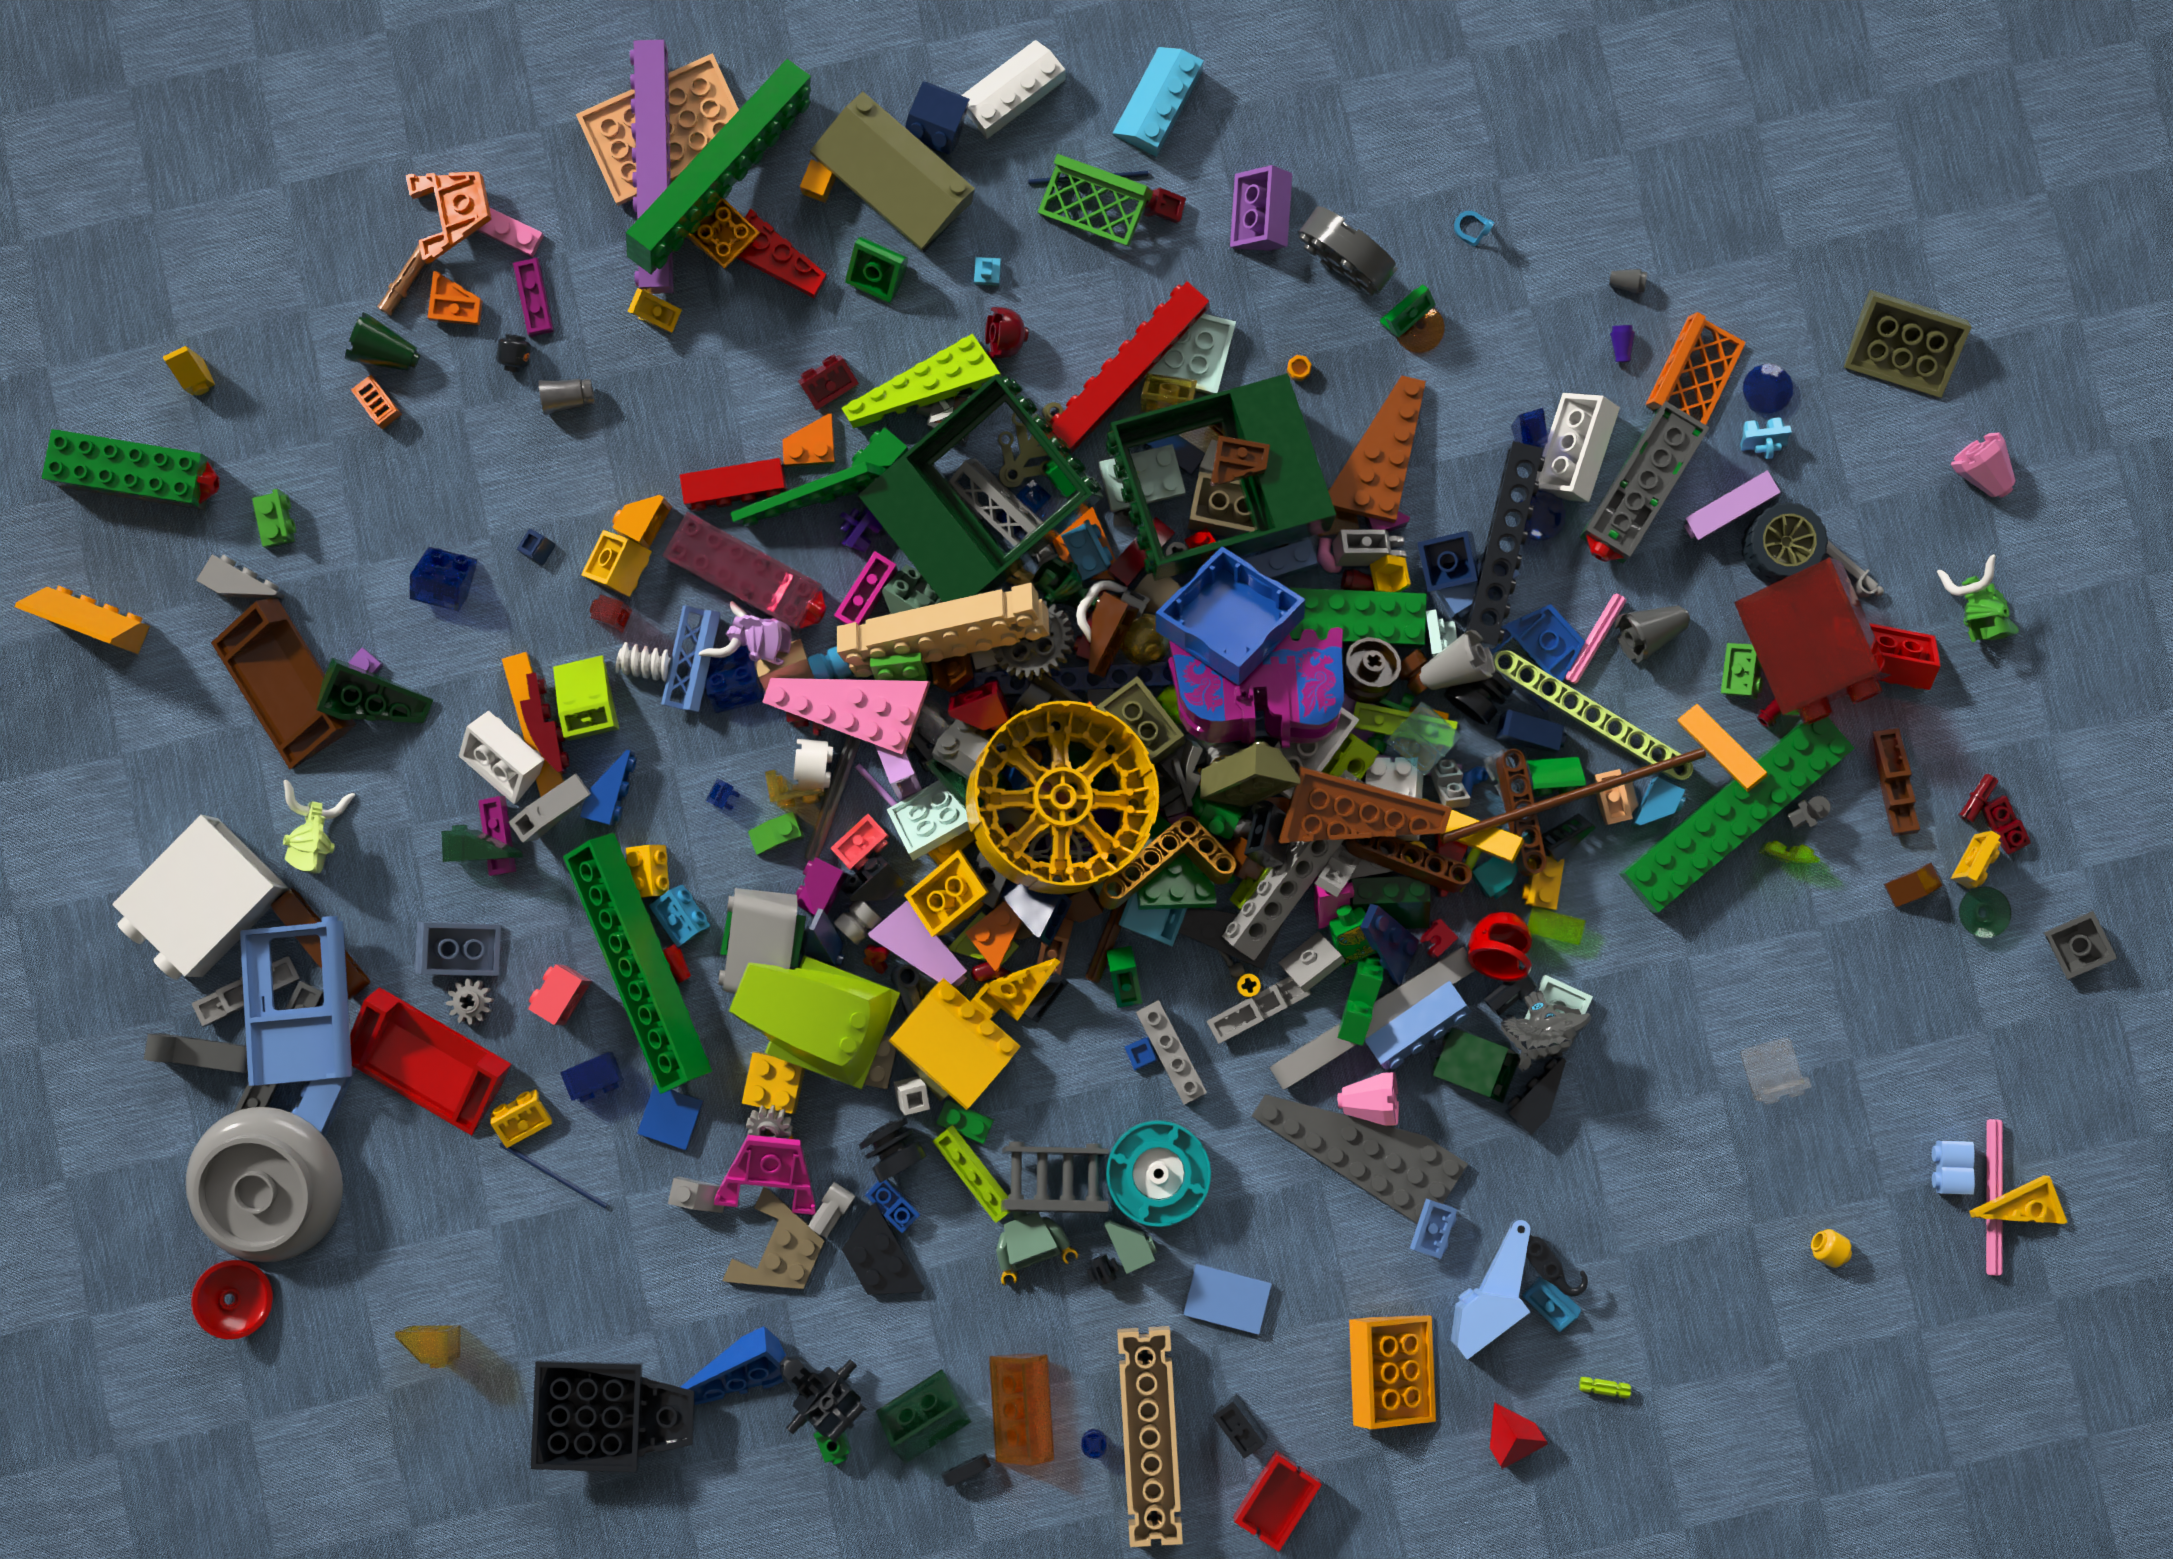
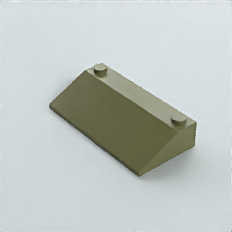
M863 91L843 109L810 150V154L920 250H923L972 204L975 188Z

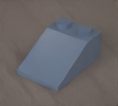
M417 921L415 973L427 975L499 976L501 924Z

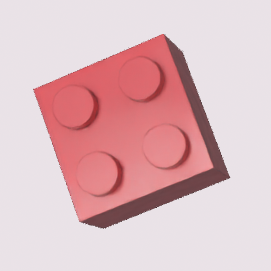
M555 964L554 968L550 966L544 974L543 980L545 982L541 989H536L529 999L531 1005L528 1009L553 1025H565L592 981L567 965Z

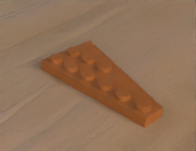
M1401 375L1328 491L1335 510L1391 523L1396 522L1426 381Z
M1300 766L1298 772L1300 784L1294 786L1279 843L1445 833L1452 807Z

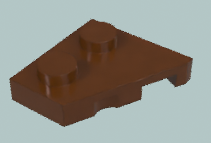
M1219 436L1210 486L1214 487L1265 473L1270 445Z

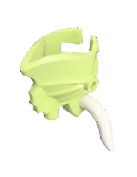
M284 780L286 803L292 811L305 816L306 820L305 824L296 828L290 835L284 836L283 845H288L285 860L303 872L321 873L326 855L332 854L335 848V844L331 843L328 836L323 832L325 819L336 818L342 814L355 797V794H348L341 799L336 807L323 810L322 803L312 801L311 803L309 802L308 806L299 804L295 799L294 788L291 783Z

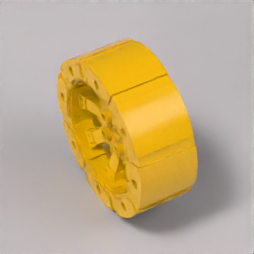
M1054 701L1039 704L1031 710H1024L1002 725L979 754L975 761L976 766L969 776L966 790V814L970 831L974 833L977 840L975 842L985 859L1001 875L1017 885L1019 883L1028 886L1029 890L1047 894L1075 893L1086 890L1093 884L1098 885L1104 882L1136 857L1147 842L1152 825L1155 824L1159 805V785L1154 764H1151L1148 757L1149 752L1140 738L1127 724L1108 711L1103 712L1090 704L1075 701ZM1052 722L1060 724L1059 731H1054V727L1051 726ZM1047 739L1048 745L1051 746L1052 760L1049 770L1039 766L1031 759L1023 747L1034 740L1041 741ZM1070 741L1083 743L1087 748L1094 751L1091 758L1076 770L1072 769L1071 762H1069L1068 745ZM997 744H1004L1006 751L998 752L996 749ZM1107 745L1114 747V754H1108L1105 751ZM1006 763L1021 772L1028 779L1027 782L1031 788L1014 791L996 788L997 775ZM1109 767L1112 773L1116 775L1119 790L1105 792L1091 788L1090 784L1094 780L1093 777L1102 768ZM1043 783L1050 785L1051 790L1049 792H1045L1042 789ZM1070 783H1073V784L1076 785V788H1077L1076 791L1074 790V788H1073L1072 786L1069 785ZM1056 793H1064L1068 798L1067 804L1058 803L1055 797ZM978 798H982L984 801L982 807L978 806ZM1134 799L1138 802L1136 809L1129 805L1130 800ZM1018 807L1033 811L1027 819L1028 821L1009 837L1003 828L999 827L997 811ZM1102 808L1114 809L1115 812H1120L1118 823L1120 825L1113 836L1101 829L1094 821L1090 811ZM1043 809L1050 810L1051 816L1046 815ZM1070 809H1074L1077 812L1076 818H1071L1068 815ZM1049 827L1050 836L1053 837L1052 855L1050 856L1049 863L1033 861L1032 857L1023 851L1039 832L1041 833ZM1072 829H1075L1078 833L1081 832L1093 845L1092 848L1096 855L1089 858L1085 863L1078 862L1072 864L1071 855H1069ZM1109 854L1116 856L1117 860L1115 863L1108 862ZM1059 876L1062 878V882H1054L1053 878Z

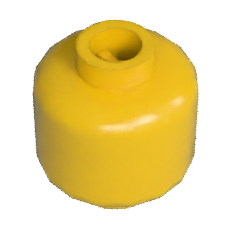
M1832 1229L1818 1232L1812 1239L1811 1249L1813 1256L1829 1267L1838 1268L1847 1263L1852 1256L1850 1240Z

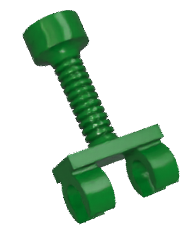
M1405 692L1400 705L1386 700V697L1373 704L1409 712L1414 695ZM1375 733L1373 738L1368 737L1366 743L1377 750L1379 754L1384 755L1387 744L1384 742L1385 735Z

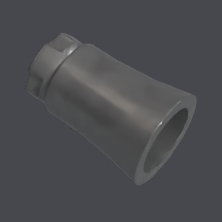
M591 379L539 380L540 399L545 416L558 411L595 403Z

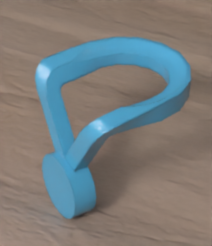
M1465 211L1460 213L1455 219L1454 231L1461 240L1471 246H1476L1483 236L1488 235L1494 225V221L1488 220L1477 212ZM1472 216L1484 224V228L1477 238L1466 235L1461 231L1460 221L1462 218Z

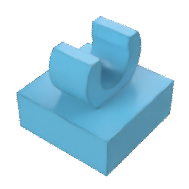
M976 257L974 284L1000 286L1001 258Z

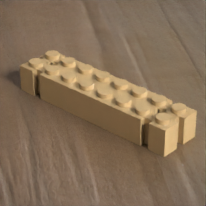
M1027 583L1014 586L1012 591L1003 592L1000 589L867 619L866 624L862 625L854 622L837 626V653L845 663H849L850 670L857 678L868 677L873 674L870 668V658L921 652L925 663L937 662L949 657L964 656L967 653L987 651L1004 645H1014L1020 642V638L1023 637L1029 640H1037L1040 637L1049 636V612L1043 600L1038 599V592L1033 584Z
M1149 1327V1334H1139L1138 1328L1117 1329L1119 1354H1125L1126 1360L1119 1361L1127 1506L1128 1515L1135 1514V1519L1128 1520L1130 1547L1151 1546V1539H1161L1162 1545L1183 1544L1181 1517H1174V1512H1181L1172 1360L1171 1358H1165V1351H1171L1170 1327ZM1142 1350H1147L1148 1354H1152V1358L1148 1357V1361L1144 1362L1142 1357H1138V1354H1142ZM1151 1511H1157V1514L1162 1516H1157L1158 1520L1153 1521L1152 1517L1147 1515H1151Z

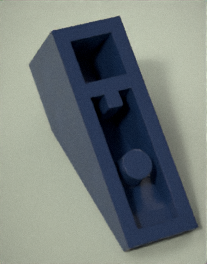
M818 908L809 928L805 956L841 969L845 959V955L842 954L843 942L824 910Z

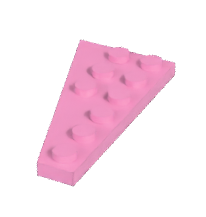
M771 678L762 702L905 755L931 682Z

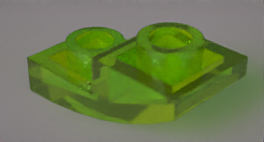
M1773 840L1772 843L1770 841L1763 843L1759 850L1760 853L1770 858L1792 864L1818 863L1820 859L1813 855L1815 852L1813 849L1803 844L1800 847L1798 845L1790 847L1787 852L1785 845Z
M1532 907L1528 928L1532 934L1580 945L1586 920Z

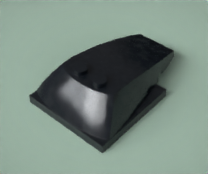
M536 1361L530 1469L637 1472L639 1457L644 1456L645 1453L667 1451L693 1444L695 1391L642 1377L643 1363Z

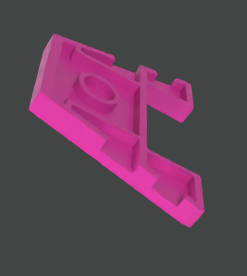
M748 1135L715 1195L714 1205L737 1207L740 1184L795 1189L792 1213L815 1215L816 1204L801 1141Z

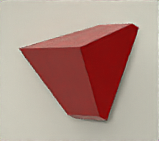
M1494 1402L1490 1450L1502 1469L1548 1445L1536 1423Z

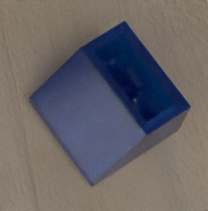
M428 547L410 574V599L459 612L468 597L477 559L439 548Z

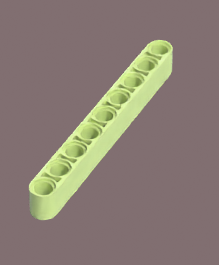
M1505 650L1498 651L1492 656L1495 670L1504 678L1648 765L1657 763L1652 758V752L1655 748H1659L1662 751V758L1658 762L1681 755L1515 653ZM1501 655L1507 656L1510 660V664L1505 670L1498 665V659ZM1524 668L1529 669L1532 676L1527 683L1523 682L1520 678V673ZM1547 681L1553 685V692L1549 696L1545 695L1542 691V686ZM1567 695H1572L1575 699V705L1571 709L1564 705V699ZM1590 708H1593L1597 713V717L1593 722H1589L1586 718V712ZM1612 721H1615L1619 726V730L1615 735H1611L1608 731V725ZM1636 734L1640 738V745L1634 749L1630 745V739ZM1692 762L1684 764V770L1680 775L1674 772V768L1662 773L1673 779H1687L1693 772Z

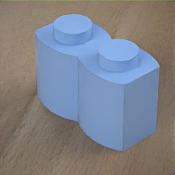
M1936 1141V1146L1932 1147V1160L1936 1162V1172L1932 1174V1186L1936 1188V1192L1942 1194L1974 1195L1973 1142Z

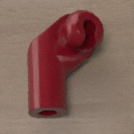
M988 962L979 964L971 970L972 978L978 982L992 978L998 979L1011 974L1009 970L1003 967L995 972Z

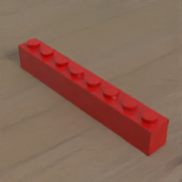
M1188 281L1183 286L1179 284L1170 293L1171 298L1167 303L1159 304L1152 314L1154 316L1148 323L1146 321L1142 322L1136 329L1134 338L1131 341L1125 340L1119 347L1117 356L1114 359H1107L1101 366L1102 371L1096 378L1094 376L1090 377L1083 386V392L1079 396L1076 394L1072 396L1066 404V410L1062 414L1057 413L1049 421L1054 427L1052 433L1058 439L1061 437L1068 444L1071 454L1209 309V300Z

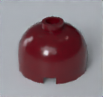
M1002 307L991 308V311L994 313L993 315H988L985 327V344L990 343L991 351H987V354L990 358L1012 357L1020 351L1023 343L1027 342L1028 328L1024 326L1023 319L1014 310Z

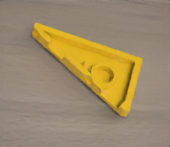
M1054 958L989 981L987 983L990 985V988L985 995L1018 1021L1060 964V961Z
M2046 1175L1969 1211L1970 1216L1973 1218L2068 1223L2050 1176Z

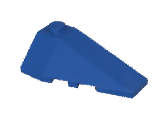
M763 1326L742 1336L683 1384L681 1388L695 1391V1405L723 1399L724 1394L739 1391V1394L748 1393V1388L760 1385L763 1386V1389L770 1388L784 1382L780 1373L779 1362L786 1354L779 1339Z

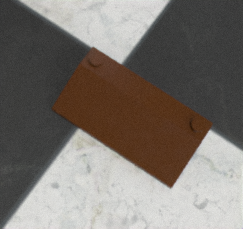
M278 598L256 601L211 642L289 769H294L328 747L356 725L353 719L343 720L316 710L325 673Z

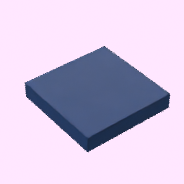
M654 1084L637 1134L687 1150L704 1100L674 1090L660 1094L657 1085Z

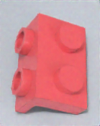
M867 814L830 849L842 860L849 870L853 871L856 868L859 871L869 860L867 857L873 851L879 853L888 844L886 839L890 836Z

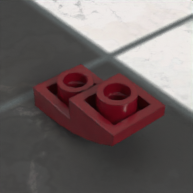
M2002 795L1982 807L1981 810L1991 830L2001 836L1998 841L2001 842L2000 845L2006 854L2009 855L2031 844L2021 820L2016 818L2007 796Z

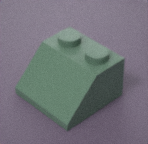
M1110 1219L1105 1221V1227L1126 1274L1155 1261L1154 1254L1158 1252L1151 1236L1146 1238L1142 1231Z

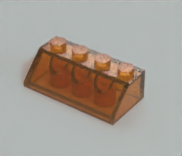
M1025 1353L989 1356L996 1462L1033 1466L1054 1461L1048 1354Z

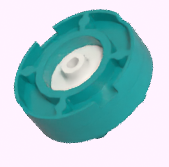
M1150 1120L1131 1127L1118 1138L1108 1157L1106 1177L1110 1194L1124 1214L1141 1224L1162 1227L1188 1218L1201 1206L1209 1190L1211 1168L1203 1145L1192 1132L1171 1121ZM1162 1169L1163 1174L1160 1177H1156L1154 1171Z

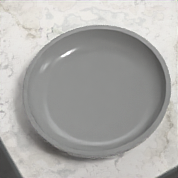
M254 1107L242 1109L223 1117L214 1123L201 1137L191 1154L187 1166L186 1195L196 1223L215 1245L225 1252L244 1260L277 1262L308 1251L329 1232L341 1206L343 1194L342 1174L332 1147L312 1124L285 1110Z

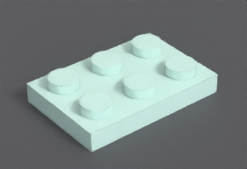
M1173 444L1131 454L1147 504L1185 495L1186 492ZM1114 458L1099 462L1111 512L1130 508L1129 503H1124L1121 488H1123L1121 479H1116L1113 465H1116Z

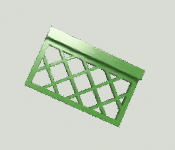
M1057 154L1054 160L1055 169L1037 213L1129 247L1147 201H1150L1153 191L1146 185ZM1060 174L1069 176L1072 185L1059 190L1057 181ZM1085 183L1091 184L1094 193L1081 198L1077 187ZM1074 189L1078 201L1066 206L1062 195ZM1108 191L1113 192L1117 201L1104 207L1100 195ZM1058 197L1062 209L1054 213L1047 211L1049 202ZM1097 198L1101 209L1088 215L1084 203ZM1131 199L1138 201L1136 210L1126 215L1122 203ZM1080 205L1085 217L1076 221L1071 220L1068 211ZM1119 205L1123 217L1111 223L1106 211ZM1103 213L1107 225L1099 229L1094 228L1090 219ZM1126 222L1128 230L1125 238L1117 237L1113 227Z

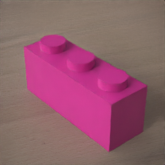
M874 551L834 614L836 620L844 625L854 622L858 625L864 624L882 597L883 588L894 578L899 570L897 565Z

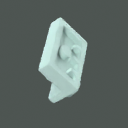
M1436 609L1426 611L1433 658L1457 639L1455 622H1444L1443 618L1438 619Z

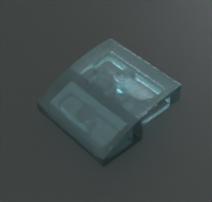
M1421 702L1386 742L1420 772L1427 775L1462 735L1428 705Z

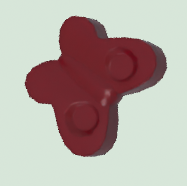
M869 944L864 950L866 957L863 959V962L867 966H872L877 973L884 974L888 968L884 960L889 956L890 951L885 947L876 948L874 945Z

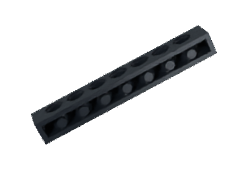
M1515 441L1508 448L1478 575L1479 581L1476 583L1465 632L1471 629L1477 631L1484 639L1480 641L1481 645L1492 650L1497 646V643H1502L1505 629H1502L1501 626L1503 619L1508 618L1511 605L1507 604L1509 594L1513 595L1516 586V580L1513 579L1514 570H1519L1522 555L1518 553L1520 545H1524L1527 539L1528 531L1524 530L1526 520L1530 521L1534 506L1530 505L1531 498L1536 496L1539 488V481H1536L1537 472L1542 471L1545 457L1541 456L1543 448ZM1518 467H1523L1528 471L1527 478H1522L1517 474ZM1511 492H1519L1522 495L1523 501L1515 502L1511 498ZM1505 517H1514L1517 521V526H1508L1505 522ZM1500 541H1508L1511 545V551H1503L1499 545ZM1501 565L1504 567L1505 576L1496 575L1494 566ZM1488 590H1496L1500 595L1499 601H1492L1488 597ZM1483 614H1489L1493 617V626H1487L1483 623Z

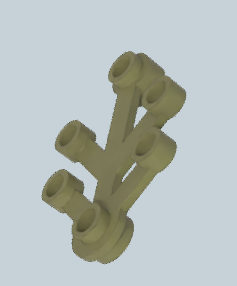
M1051 402L1043 407L1042 416L1050 421L1053 417L1050 414L1051 408H1056L1060 414L1064 410L1059 403ZM1015 413L1012 414L1011 421L1015 425L1020 454L1015 461L1011 449L1014 441L1013 435L1005 431L997 437L1004 460V465L999 471V479L1004 486L1010 488L1019 486L1025 477L1046 476L1043 472V465L1049 462L1043 461L1039 466L1024 467L1029 458L1046 456L1048 454L1042 446L1037 447L1039 443L1033 435L1028 440L1026 427L1023 423L1016 421ZM1003 435L1009 436L1010 441L1008 444L1002 442L1001 438ZM1010 470H1014L1016 472V478L1014 480L1008 477V472Z

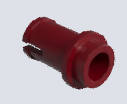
M1777 695L1764 710L1758 712L1757 720L1767 728L1770 725L1774 726L1776 724L1775 720L1790 706L1789 702L1784 697Z

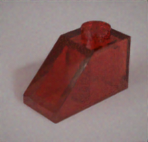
M600 594L598 600L595 599L592 602L589 612L591 613L590 618L595 622L623 633L632 609L620 600Z

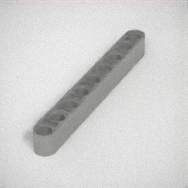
M1465 948L1457 949L1377 999L1373 1006L1372 1020L1365 1039L1448 981L1454 984L1475 971L1468 962V953ZM1340 1023L1269 1067L1283 1090L1357 1045L1337 1038Z

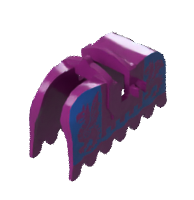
M1340 627L1331 628L1325 640H1320L1313 629L1304 630L1299 641H1293L1289 633L1239 686L1169 640L1172 657L1168 659L1174 682L1180 720L1189 733L1199 740L1209 743H1224L1238 740L1248 745L1255 743V711H1264L1266 733L1271 738H1278L1282 748H1290V743H1314L1327 738L1337 729L1341 717V707L1344 702L1342 666L1343 629Z

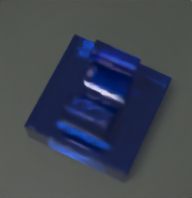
M717 778L705 801L720 809L725 807L732 810L733 806L728 804L727 799L730 795L739 798L740 794L733 790L734 786Z

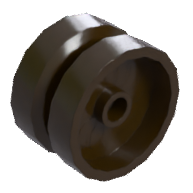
M1367 637L1353 643L1342 662L1344 693L1349 698L1366 704L1376 703L1384 699L1389 694L1401 671V660L1397 651L1389 643L1379 638Z

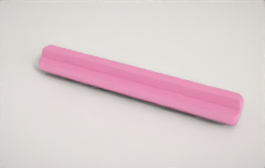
M1619 594L1612 596L1572 667L1568 670L1565 676L1568 682L1576 684L1580 680L1626 603V599Z

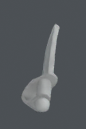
M1828 541L1826 553L1858 579L1853 585L1854 593L1857 596L1866 598L1873 593L1876 596L1883 595L1884 589L1881 586H1877L1878 583L1867 575L1870 571L1869 569L1863 571ZM1862 584H1863L1866 588H1868L1870 591H1866V590L1863 588Z

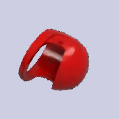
M1508 912L1491 913L1480 920L1472 931L1468 943V962L1472 968L1485 976L1501 981H1518L1526 978L1532 968L1529 958L1525 955L1532 947V935L1524 920L1516 914ZM1519 961L1525 966L1522 970L1519 969Z

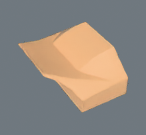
M1617 769L1594 775V783L1621 775V771ZM1633 782L1596 794L1600 812L1606 825L1633 819L1632 813L1638 807Z

